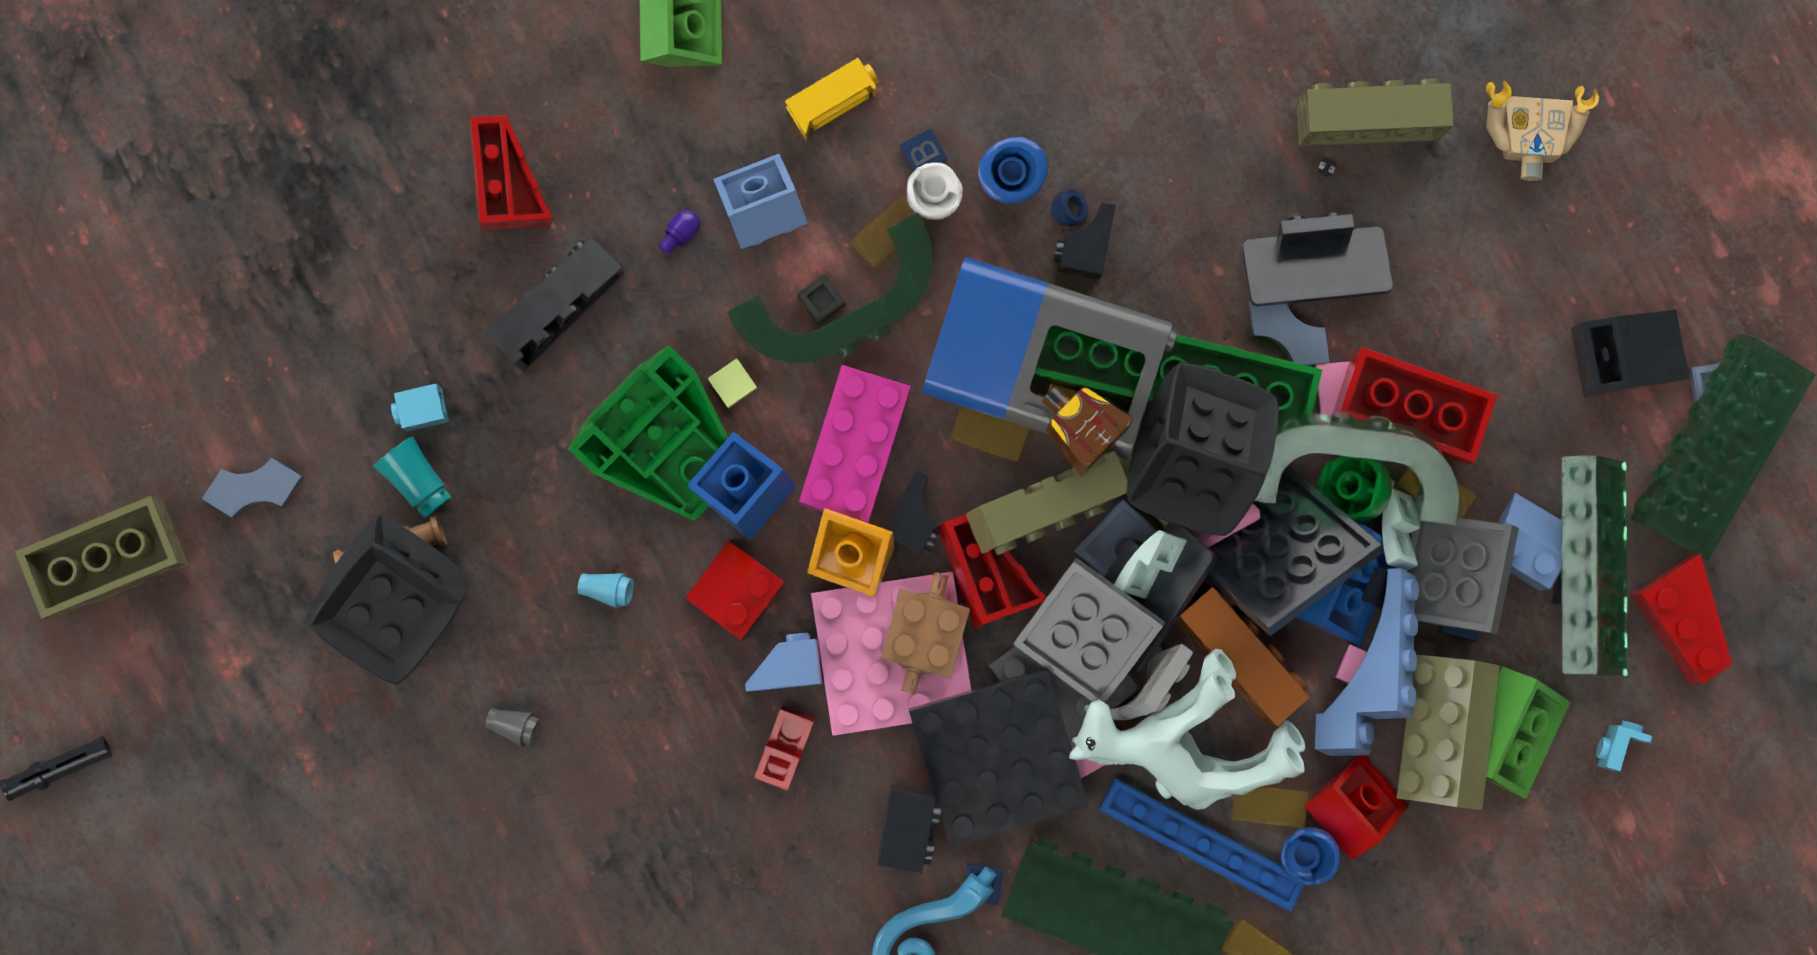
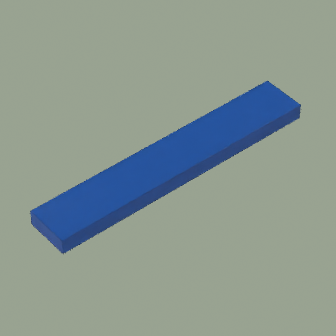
M1114 778L1098 809L1292 912L1305 886L1302 882L1291 877L1285 868L1116 778Z

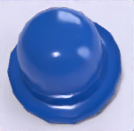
M1009 137L996 142L986 150L979 164L978 177L982 189L992 199L1002 203L1017 204L1030 199L1041 189L1047 179L1048 162L1045 152L1036 142L1024 137Z

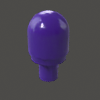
M691 210L679 211L666 225L667 228L664 231L667 236L658 247L669 255L677 245L683 247L685 244H688L700 229L701 223L698 215Z

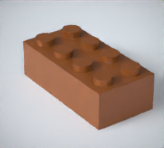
M1213 587L1205 589L1185 607L1176 623L1205 656L1214 649H1221L1228 656L1236 672V679L1231 684L1233 688L1267 726L1278 727L1310 698L1304 691L1308 688L1307 684L1295 671L1290 673L1285 670L1280 664L1284 660L1281 654L1270 643L1263 645L1256 637L1260 632L1248 617H1239L1234 612L1232 607L1235 604L1220 590H1215Z

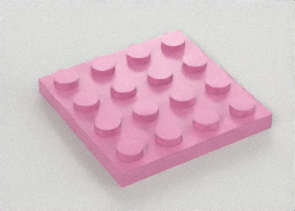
M953 572L941 573V576L943 574L949 576L943 597L951 603L958 605ZM934 574L881 582L875 597L850 588L811 593L832 736L911 724L909 708L971 690L963 636L951 678L934 673L921 674L916 695L909 693V689L908 692L901 691L907 669H904L898 663L880 658L899 589L915 593H929Z

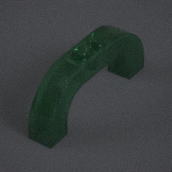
M916 213L886 229V234L899 259V275L893 287L883 296L818 330L797 334L785 331L776 325L770 318L758 295L727 311L734 327L754 350L767 358L786 364L814 363L831 357L836 353L841 359L859 349L856 344L857 342L867 337L870 338L871 342H874L891 333L888 326L901 320L917 305L930 279L933 263L932 246L921 217Z
M1333 412L1332 415L1302 414L1278 422L1272 461L1264 484L1255 501L1276 503L1279 480L1284 469L1289 463L1302 455L1325 453L1398 462L1411 468L1418 475V491L1414 509L1419 521L1456 525L1459 508V490L1455 475L1442 450L1422 432L1406 425L1390 423V420L1385 417L1369 416L1368 420L1357 419L1352 414L1346 412Z

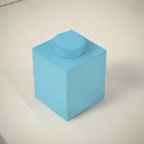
M432 384L394 393L396 403L391 404L393 419L396 425L401 424V428L407 432L450 422L443 390L439 385Z

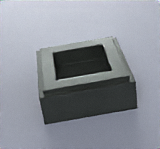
M825 274L796 295L817 325L846 304Z

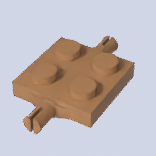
M934 572L929 593H915L899 589L880 658L898 663L904 669H907L901 691L908 692L909 689V693L916 695L921 674L934 673L951 678L970 608L953 604L943 597L949 578L947 575L943 574L941 576V573Z

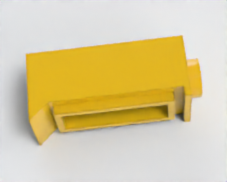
M856 58L785 100L786 109L807 142L812 127L815 131L868 100L870 93L875 97L877 95L875 84L879 80L869 64L863 66L859 58Z

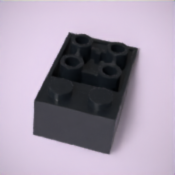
M1676 310L1615 316L1581 322L1571 328L1584 398L1690 379Z

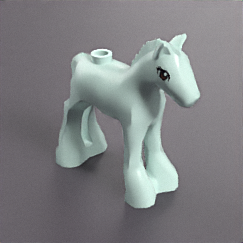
M1214 649L1205 657L1199 682L1193 690L1180 700L1165 706L1160 712L1155 711L1131 729L1118 730L1112 719L1109 706L1101 700L1093 701L1086 712L1078 736L1072 738L1071 742L1076 747L1071 751L1069 758L1074 760L1087 759L1099 765L1135 764L1142 766L1157 779L1156 787L1164 798L1168 799L1174 796L1183 805H1189L1191 808L1199 810L1207 808L1219 799L1231 797L1232 794L1245 795L1259 787L1280 783L1286 777L1295 778L1304 773L1305 767L1300 753L1305 749V742L1299 730L1286 720L1274 731L1267 748L1251 758L1234 762L1200 753L1188 730L1211 717L1223 705L1235 698V691L1231 686L1232 681L1236 679L1233 663L1221 649Z

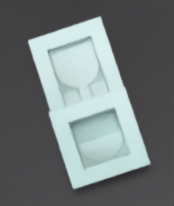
M1392 489V497L1387 508L1383 511L1382 535L1384 552L1388 565L1408 571L1418 566L1409 533L1421 527L1412 496L1396 489Z
M1159 530L1133 554L1114 585L1125 593L1146 599L1160 569L1172 572L1187 540Z

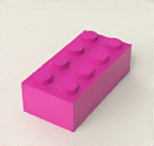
M841 366L799 500L800 505L821 512L826 508L866 523L870 522L911 386L851 367Z

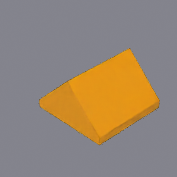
M825 508L807 573L875 597L894 552L893 532Z

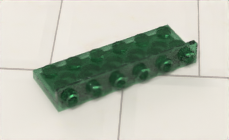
M1737 334L1725 346L1723 359L1717 369L1713 370L1708 376L1704 392L1699 400L1690 407L1686 423L1682 430L1672 438L1668 454L1664 461L1654 469L1651 477L1652 481L1646 492L1636 500L1634 513L1631 516V520L1645 525L1693 555L1701 554L1702 560L1705 561L1710 559L1816 374L1750 335Z
M1601 456L1562 458V646L1564 674L1627 676L1625 461Z
M1042 838L1038 839L1037 844L1028 841L1000 915L1098 955H1219L1229 928L1232 929L1234 924L1232 920L1226 918L1228 914L1226 910L1211 904H1207L1206 910L1192 905L1193 897L1175 890L1172 897L1158 892L1161 885L1140 877L1139 882L1135 883L1125 879L1127 872L1108 864H1106L1104 870L1091 865L1093 858L1072 851L1071 857L1057 852L1059 845Z

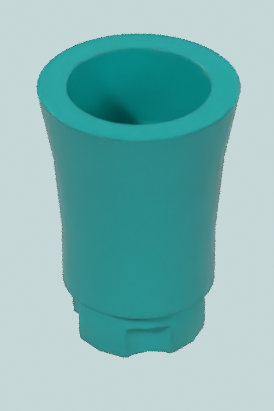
M414 436L400 443L373 466L404 496L413 509L417 507V510L424 519L452 498L443 487L445 485L423 455Z

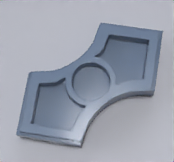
M1251 301L1248 302L1254 338H1265L1274 341L1285 350L1290 362L1307 366L1330 362L1325 327H1312L1302 323L1292 314L1287 304L1256 307L1252 305Z
M271 457L264 466L246 474H235L221 469L202 499L235 519L245 508L256 503L271 502L285 507L304 477Z

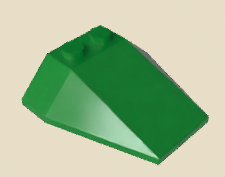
M668 345L638 365L587 417L567 449L594 475L695 521L709 506L692 492L687 485L728 439V436L695 370Z

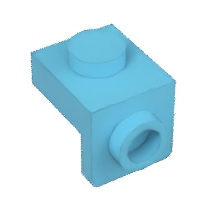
M1622 720L1621 726L1609 725L1606 737L1600 739L1596 749V757L1599 758L1597 766L1611 771H1621L1629 740L1651 743L1652 736L1642 733L1644 727L1632 722Z

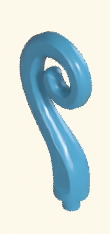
M985 866L978 876L971 873L959 889L950 897L920 904L894 915L878 932L873 944L872 955H890L892 946L900 935L915 926L954 920L971 914L981 907L994 892L990 884L997 876L996 873ZM908 938L902 941L897 950L898 955H935L930 944L919 938Z

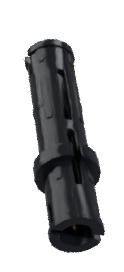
M101 736L92 742L41 764L38 761L29 765V769L7 779L0 780L1 790L8 801H12L14 798L37 788L42 791L48 788L49 783L103 759L112 757L111 748L105 737Z

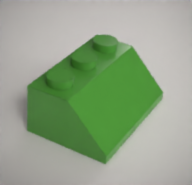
M640 0L641 62L667 67L722 65L721 0Z
M1502 666L1498 676L1486 780L1526 799L1571 702L1539 680Z

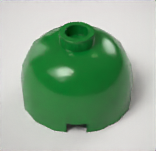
M1359 450L1343 451L1339 454L1342 456L1336 458L1334 462L1329 461L1324 466L1318 480V491L1354 522L1366 523L1378 517L1387 508L1392 497L1391 477L1388 469L1376 457Z

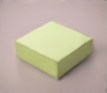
M737 358L708 378L728 409L758 389Z

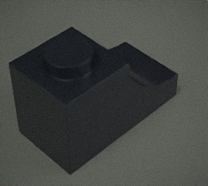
M1101 202L1097 216L1087 227L1075 233L1067 232L1064 241L1057 240L1053 261L1060 262L1058 272L1100 280L1103 274L1115 211L1114 204Z
M915 471L885 529L893 532L894 543L921 556L924 549L931 552L940 533L934 530L937 522L929 517L924 504V489L929 477Z

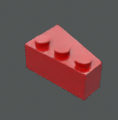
M507 115L470 117L479 231L551 226L553 218L529 169L525 155Z
M966 515L944 522L937 527L966 607L970 608L969 615L974 628L1042 604L1047 598L1027 576V572L1022 565H1019L1008 551L997 555L995 549L984 554L981 553Z
M1701 554L1687 556L1630 594L1690 685L1704 684L1732 665Z

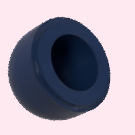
M1070 189L1055 197L1052 202L1051 212L1056 222L1070 227L1085 221L1088 215V206L1081 193ZM1068 200H1072L1078 205L1079 211L1076 216L1070 212Z

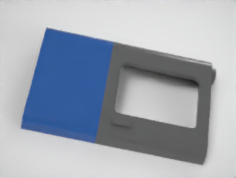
M965 257L921 394L1048 434L1046 431L1047 426L1055 414L1041 402L1044 398L1043 396L1034 394L1031 391L1030 385L1049 328L1054 325L1144 354L1145 363L1127 414L1133 419L1130 428L1106 452L1108 454L1115 451L1117 457L1128 460L1164 351L1171 353L1177 332L1171 330L1172 323Z

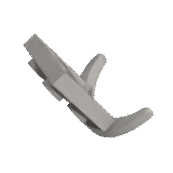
M1183 644L1163 651L1161 646H1159L1148 662L1146 679L1140 691L1127 704L1119 708L1110 709L1112 719L1116 721L1130 720L1143 715L1147 716L1155 711L1160 712L1171 697L1168 691L1173 683H1178L1188 672L1190 665L1187 662L1194 652ZM1085 705L1084 711L1087 712L1090 705Z

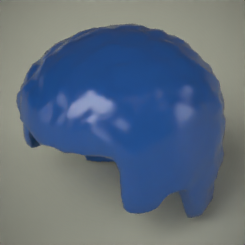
M1317 827L1300 828L1286 838L1280 853L1281 863L1286 872L1305 885H1317L1331 880L1336 875L1341 861L1339 847L1334 838L1328 832Z

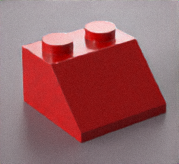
M728 541L686 596V599L743 641L786 583Z
M1356 755L1321 785L1304 805L1313 818L1334 838L1338 847L1345 852L1351 861L1380 843L1409 807L1403 799L1397 798L1396 790L1365 755Z

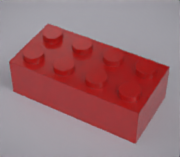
M1361 347L1352 354L1331 419L1465 466L1476 462L1498 395Z

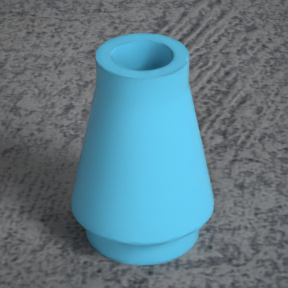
M582 573L578 583V594L591 597L617 609L620 606L627 607L632 599L634 582L632 578H627L624 573Z

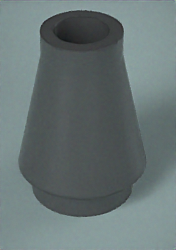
M491 708L486 717L485 728L498 733L520 747H525L526 745L532 747L539 738L542 720L536 718L535 714L530 712Z

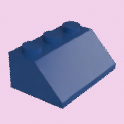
M1357 523L1381 544L1382 554L1296 618L1308 625L1360 646L1376 609L1361 600L1374 567L1388 572V569H1392L1393 566L1387 564L1383 537L1365 525Z

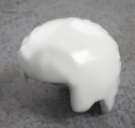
M943 163L924 164L918 167L908 179L907 202L920 217L942 220L953 214L962 200V183L954 171Z

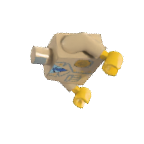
M1505 80L1503 81V90L1498 94H1494L1495 85L1489 82L1486 85V92L1492 100L1488 103L1486 129L1496 147L1503 151L1504 159L1522 161V180H1542L1543 162H1555L1561 155L1569 152L1583 132L1590 113L1588 109H1592L1598 104L1599 96L1595 89L1593 96L1589 100H1582L1584 87L1580 86L1575 91L1578 105L1573 106V100L1511 96V87Z

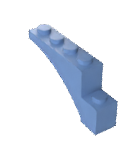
M1402 568L1388 569L1386 595L1381 618L1373 641L1360 667L1333 704L1323 714H1316L1315 750L1329 756L1370 755V744L1374 740V728L1371 724V719L1412 718V707L1416 703L1413 671L1417 667L1414 636L1418 632L1415 600L1419 596V585L1415 579L1416 576Z

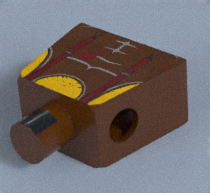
M1055 386L1041 401L1055 414L1047 426V433L1081 476L1118 441L1133 422L1129 415L1085 387L1070 399L1059 387Z

